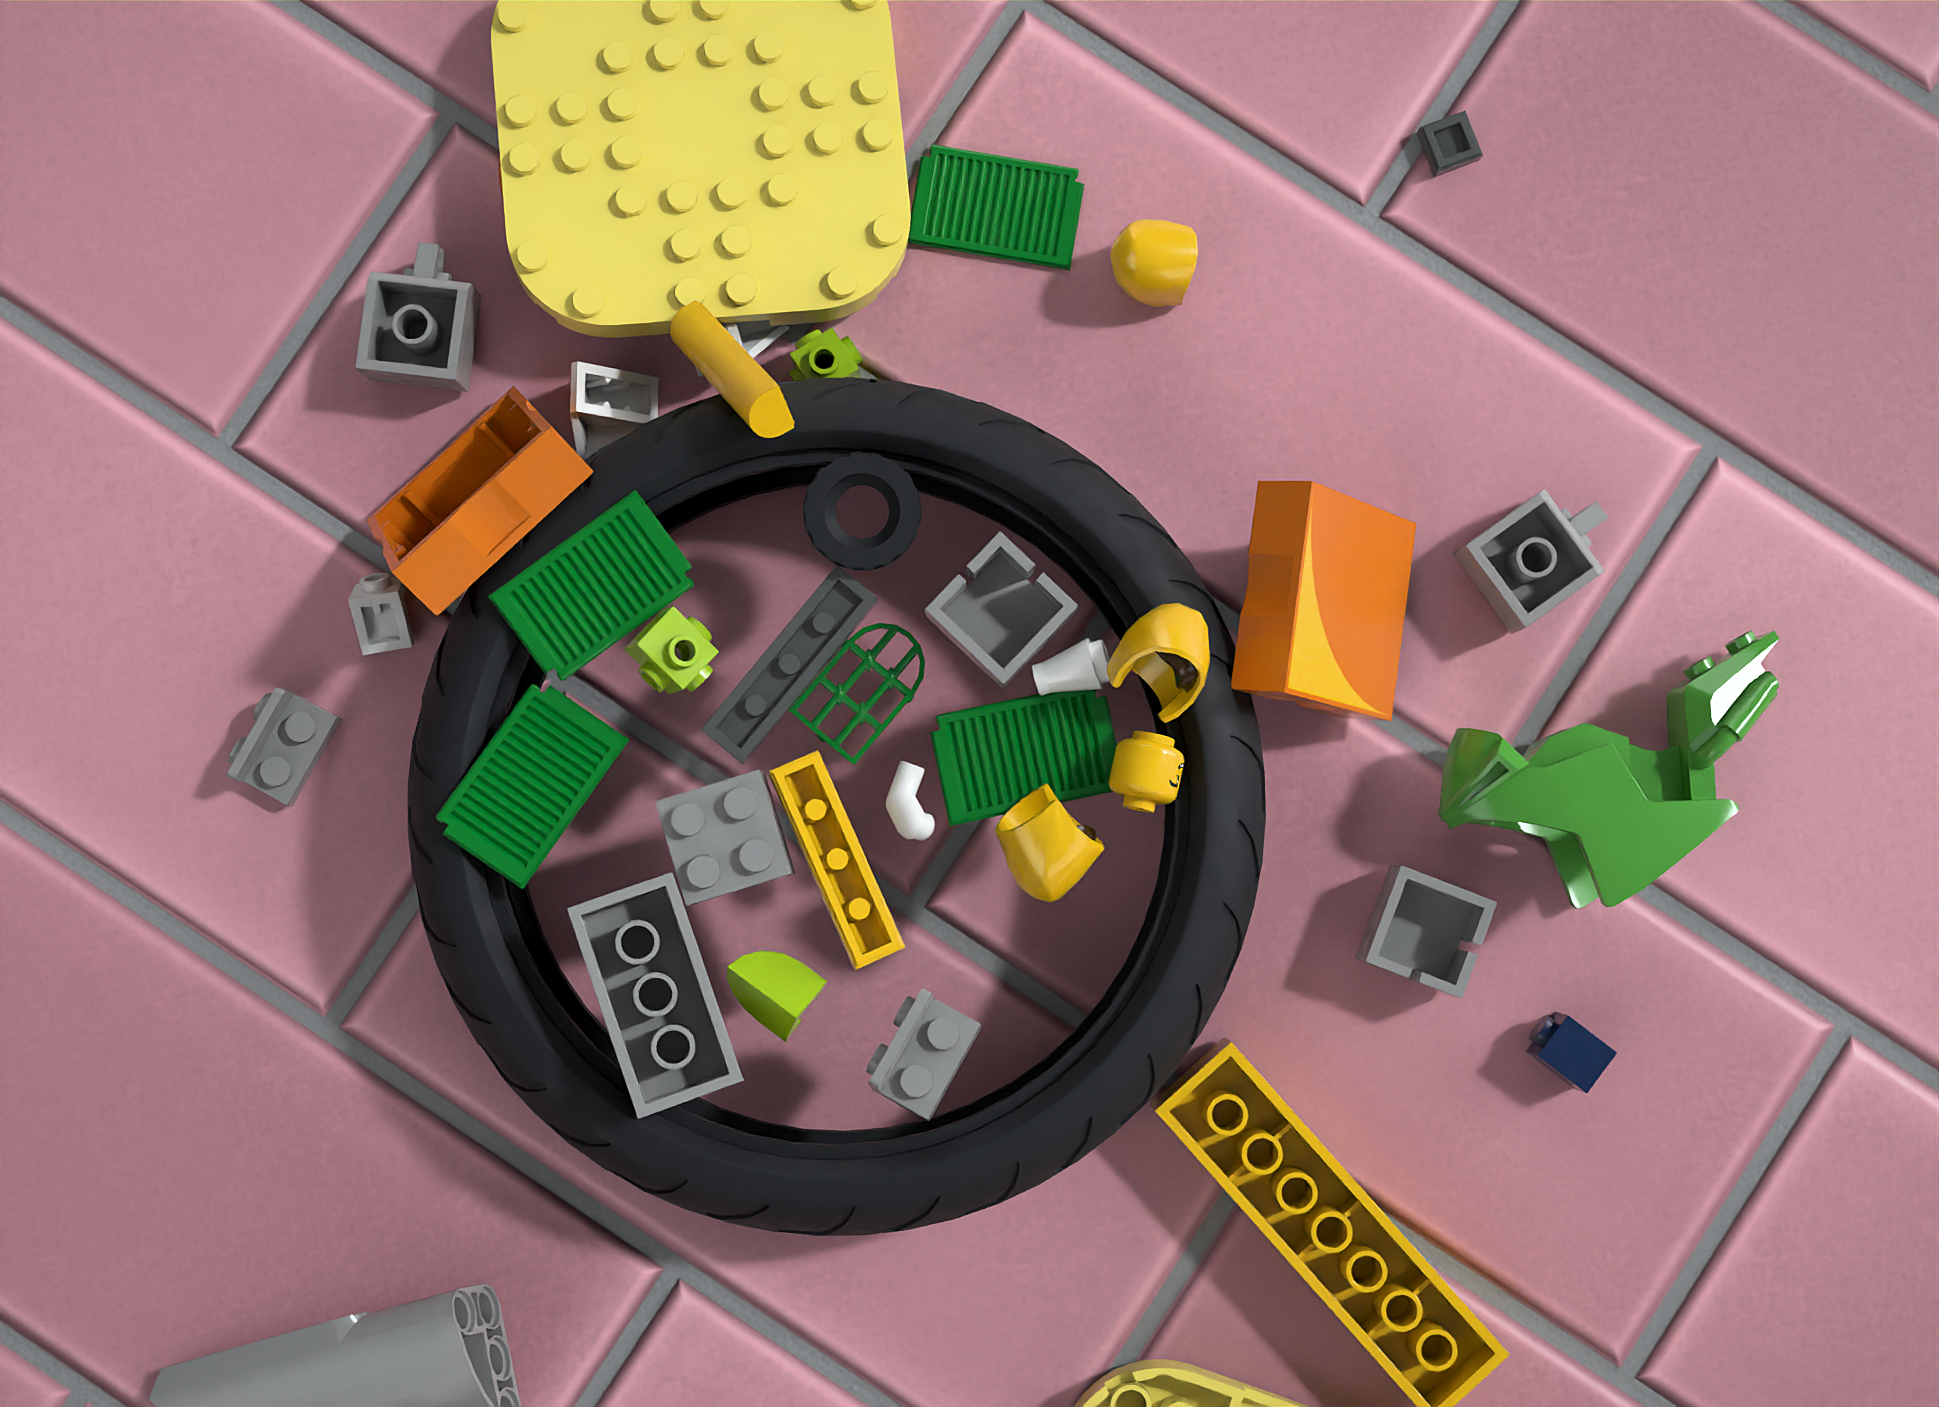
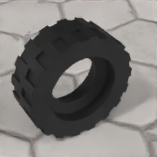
M853 452L831 460L830 463L816 473V476L806 490L805 501L803 502L804 525L816 549L834 564L851 570H875L897 560L914 541L921 521L919 493L909 474L893 460L872 452ZM858 485L873 487L882 493L888 503V521L885 527L873 537L864 539L852 537L845 533L837 522V502L840 496L851 487Z

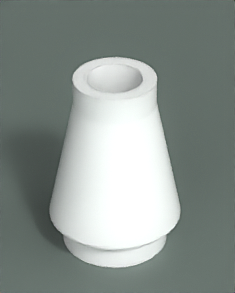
M1089 638L1044 662L1032 665L1033 676L1039 694L1042 696L1056 692L1103 689V683L1110 682L1106 670L1110 658L1103 639L1090 642Z

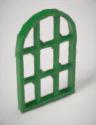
M877 623L863 627L849 640L844 642L840 651L789 711L814 731L820 741L827 742L850 763L855 765L902 708L914 699V694L924 679L925 659L921 645L910 632L895 624ZM879 629L888 630L872 650L868 648L865 652L855 644L859 638L868 632ZM898 632L907 637L913 646L894 669L890 667L889 670H886L875 658ZM851 650L863 661L843 684L838 683L836 686L826 676L844 654ZM918 654L920 660L919 674L910 690L897 677ZM872 668L885 680L865 703L862 701L858 705L846 693L865 670L869 672ZM821 684L833 696L810 722L797 710L817 686ZM894 686L905 697L881 724L868 712L888 688L892 690ZM843 702L856 714L836 738L831 740L817 727L836 704L840 706ZM865 721L876 731L857 754L852 757L840 745L859 723L862 725Z

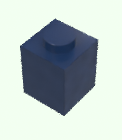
M1555 1012L1552 1017L1544 1016L1535 1025L1529 1035L1532 1044L1526 1050L1529 1055L1573 1089L1584 1093L1589 1092L1617 1054L1615 1050L1569 1015Z

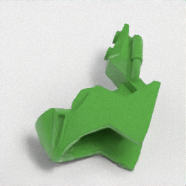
M1750 630L1727 643L1725 647L1729 653L1714 662L1711 656H1708L1686 668L1683 673L1687 679L1673 687L1667 694L1668 748L1662 751L1646 750L1629 744V738L1591 724H1579L1533 742L1521 756L1497 733L1473 728H1457L1448 748L1443 767L1438 816L1442 822L1447 824L1449 829L1463 823L1499 827L1542 838L1548 846L1569 902L1575 909L1585 907L1598 897L1605 907L1616 906L1645 889L1701 844L1740 809L1737 803L1730 799L1716 798L1714 762L1734 743L1742 741L1778 695V680L1770 671H1764L1760 664L1779 640L1778 635L1775 631H1771L1756 637L1753 631Z

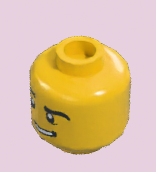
M1133 731L1132 738L1123 739L1117 744L1108 786L1114 793L1124 797L1123 807L1144 813H1154L1156 804L1165 805L1176 799L1184 765V756L1179 750L1174 748V739L1151 732Z

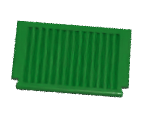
M935 144L930 146V157H920L911 209L909 244L1070 271L1085 185L1081 182H1075L1079 175L1077 168Z
M634 490L497 589L488 598L543 672L547 674L555 669L557 677L564 681L694 587L693 580L685 575L693 567L638 492Z
M531 684L436 815V819L439 822L448 824L443 835L524 889L629 742V739L551 685L542 693L537 685Z
M1096 690L1056 692L1042 696L1034 694L936 715L935 721L939 725L940 730L930 732L949 826L1005 815L1018 801L1044 784L1050 786L1060 803L1113 792L1108 786V780L1117 743L1107 696L1096 697Z

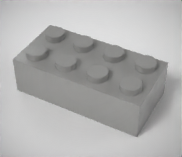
M673 872L567 908L638 1119L744 1081Z

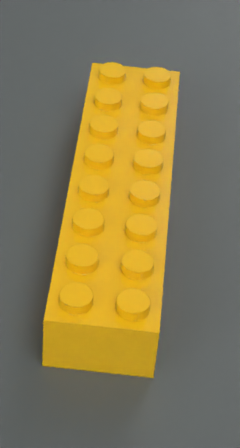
M1225 1037L1220 1040L1150 1104L1161 1119L1417 1407H1454L1510 1355L1230 1040Z

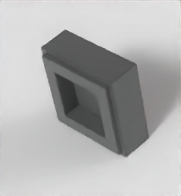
M1466 111L1421 126L1416 132L1434 177L1477 162L1483 156Z

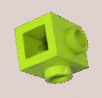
M833 327L824 333L817 329L806 334L795 343L797 350L790 353L795 368L789 372L793 381L805 380L807 378H861L857 365L863 362L862 356L850 337L847 335L840 340ZM830 355L834 358L832 366L827 369H821L816 366V364Z
M674 606L659 612L624 649L641 666L638 669L641 678L656 691L662 692L665 690L668 694L684 690L685 687L692 692L699 687L712 673L713 669L708 663L719 652L709 642L712 639V635L707 628L693 617L689 616L686 619Z

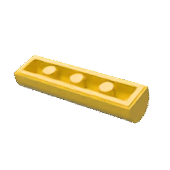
M695 300L681 308L673 317L670 325V334L673 342L757 435L765 438L778 437L793 429L795 422L780 387L701 302L698 303Z
M817 750L768 772L770 780L854 970L905 948L819 751Z

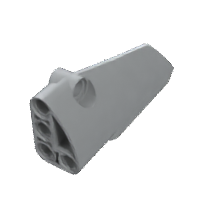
M487 1284L455 1289L374 1313L363 1312L161 1368L149 1396V1400L156 1407H521L500 1303L494 1289Z

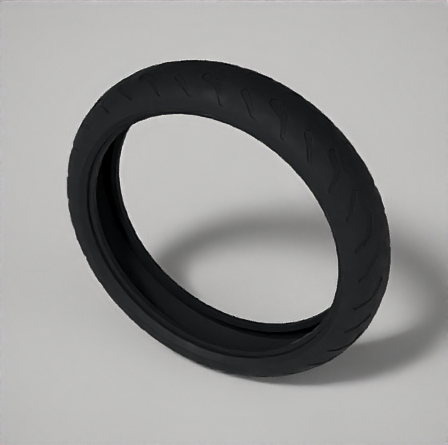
M855 377L807 378L799 381L776 382L795 422L793 429L778 437H761L747 425L721 394L679 407L638 426L631 433L604 446L584 460L594 472L469 586L456 608L435 654L422 694L421 710L412 740L408 777V840L412 877L417 888L421 919L436 965L454 1005L475 1041L485 1051L505 1082L525 1104L567 1143L599 1166L648 1194L683 1209L731 1224L771 1232L814 1236L871 1235L911 1230L954 1220L1000 1204L1060 1173L1115 1134L1153 1097L1177 1069L1203 1031L1227 986L1241 952L1255 905L1263 862L1266 824L1265 770L1260 731L1251 694L1232 689L1231 687L1236 647L1204 583L1191 562L1165 528L1133 494L1128 492L1099 465L1064 441L1022 418L984 402L974 401L944 390L899 381ZM853 452H872L899 464L909 474L918 492L966 507L998 522L1034 545L1064 570L1093 601L1120 642L1126 631L1139 618L1162 604L1179 603L1202 614L1208 626L1210 663L1205 685L1192 705L1177 718L1164 723L1158 716L1159 712L1162 711L1159 698L1145 680L1138 675L1153 715L1156 733L1175 740L1174 748L1183 754L1184 765L1177 797L1171 803L1165 804L1164 841L1157 881L1144 923L1126 962L1099 1003L1078 1028L1046 1058L1000 1089L971 1104L932 1117L929 1122L919 1120L892 1127L849 1131L803 1129L760 1121L720 1108L699 1097L638 1119L609 1032L585 1006L562 972L543 934L529 893L528 884L524 889L520 888L447 838L443 833L448 824L445 822L441 823L436 819L438 812L530 685L535 684L541 690L547 676L488 596L634 490L638 492L666 532L670 534L677 528L717 508L748 497L795 486H807L822 467L839 456H845Z

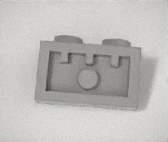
M276 687L272 694L266 693L257 704L253 714L256 722L247 738H240L231 750L228 762L232 765L227 772V776L235 781H243L288 806H293L342 718L290 690Z
M922 988L916 999L910 996L905 999L893 1022V1025L899 1027L889 1047L883 1043L879 1045L868 1064L866 1072L872 1075L868 1084L873 1091L929 1122L982 1027L977 1021L938 1001L931 992Z

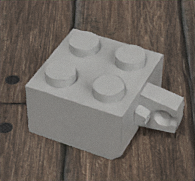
M419 242L414 269L405 268L404 275L380 272L370 273L367 279L355 366L369 380L469 392L481 294L471 283L452 281L450 273H443L445 251L440 245Z
M1544 489L1454 552L1453 555L1510 633L1513 634L1531 625L1605 571L1588 547L1592 545V542L1586 536V533L1608 517L1597 502L1587 506L1572 517L1566 507L1560 510Z

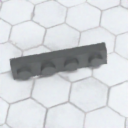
M836 565L701 730L739 762L745 764L873 609L879 599L841 567Z

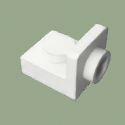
M374 573L359 580L360 583L355 584L348 602L362 655L413 647L415 639L403 595L406 586L397 577L390 578L388 573Z

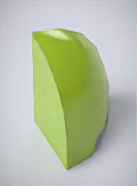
M761 950L745 954L727 966V981L732 993L743 1008L759 1023L785 1042L801 1023V1014L814 999L816 1000L827 983L825 979L802 962L780 952Z

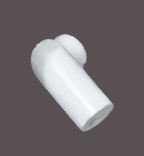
M900 760L886 799V809L899 834L906 839L915 838L922 841L931 836L935 827L933 816L923 812L921 805L915 797L925 769Z

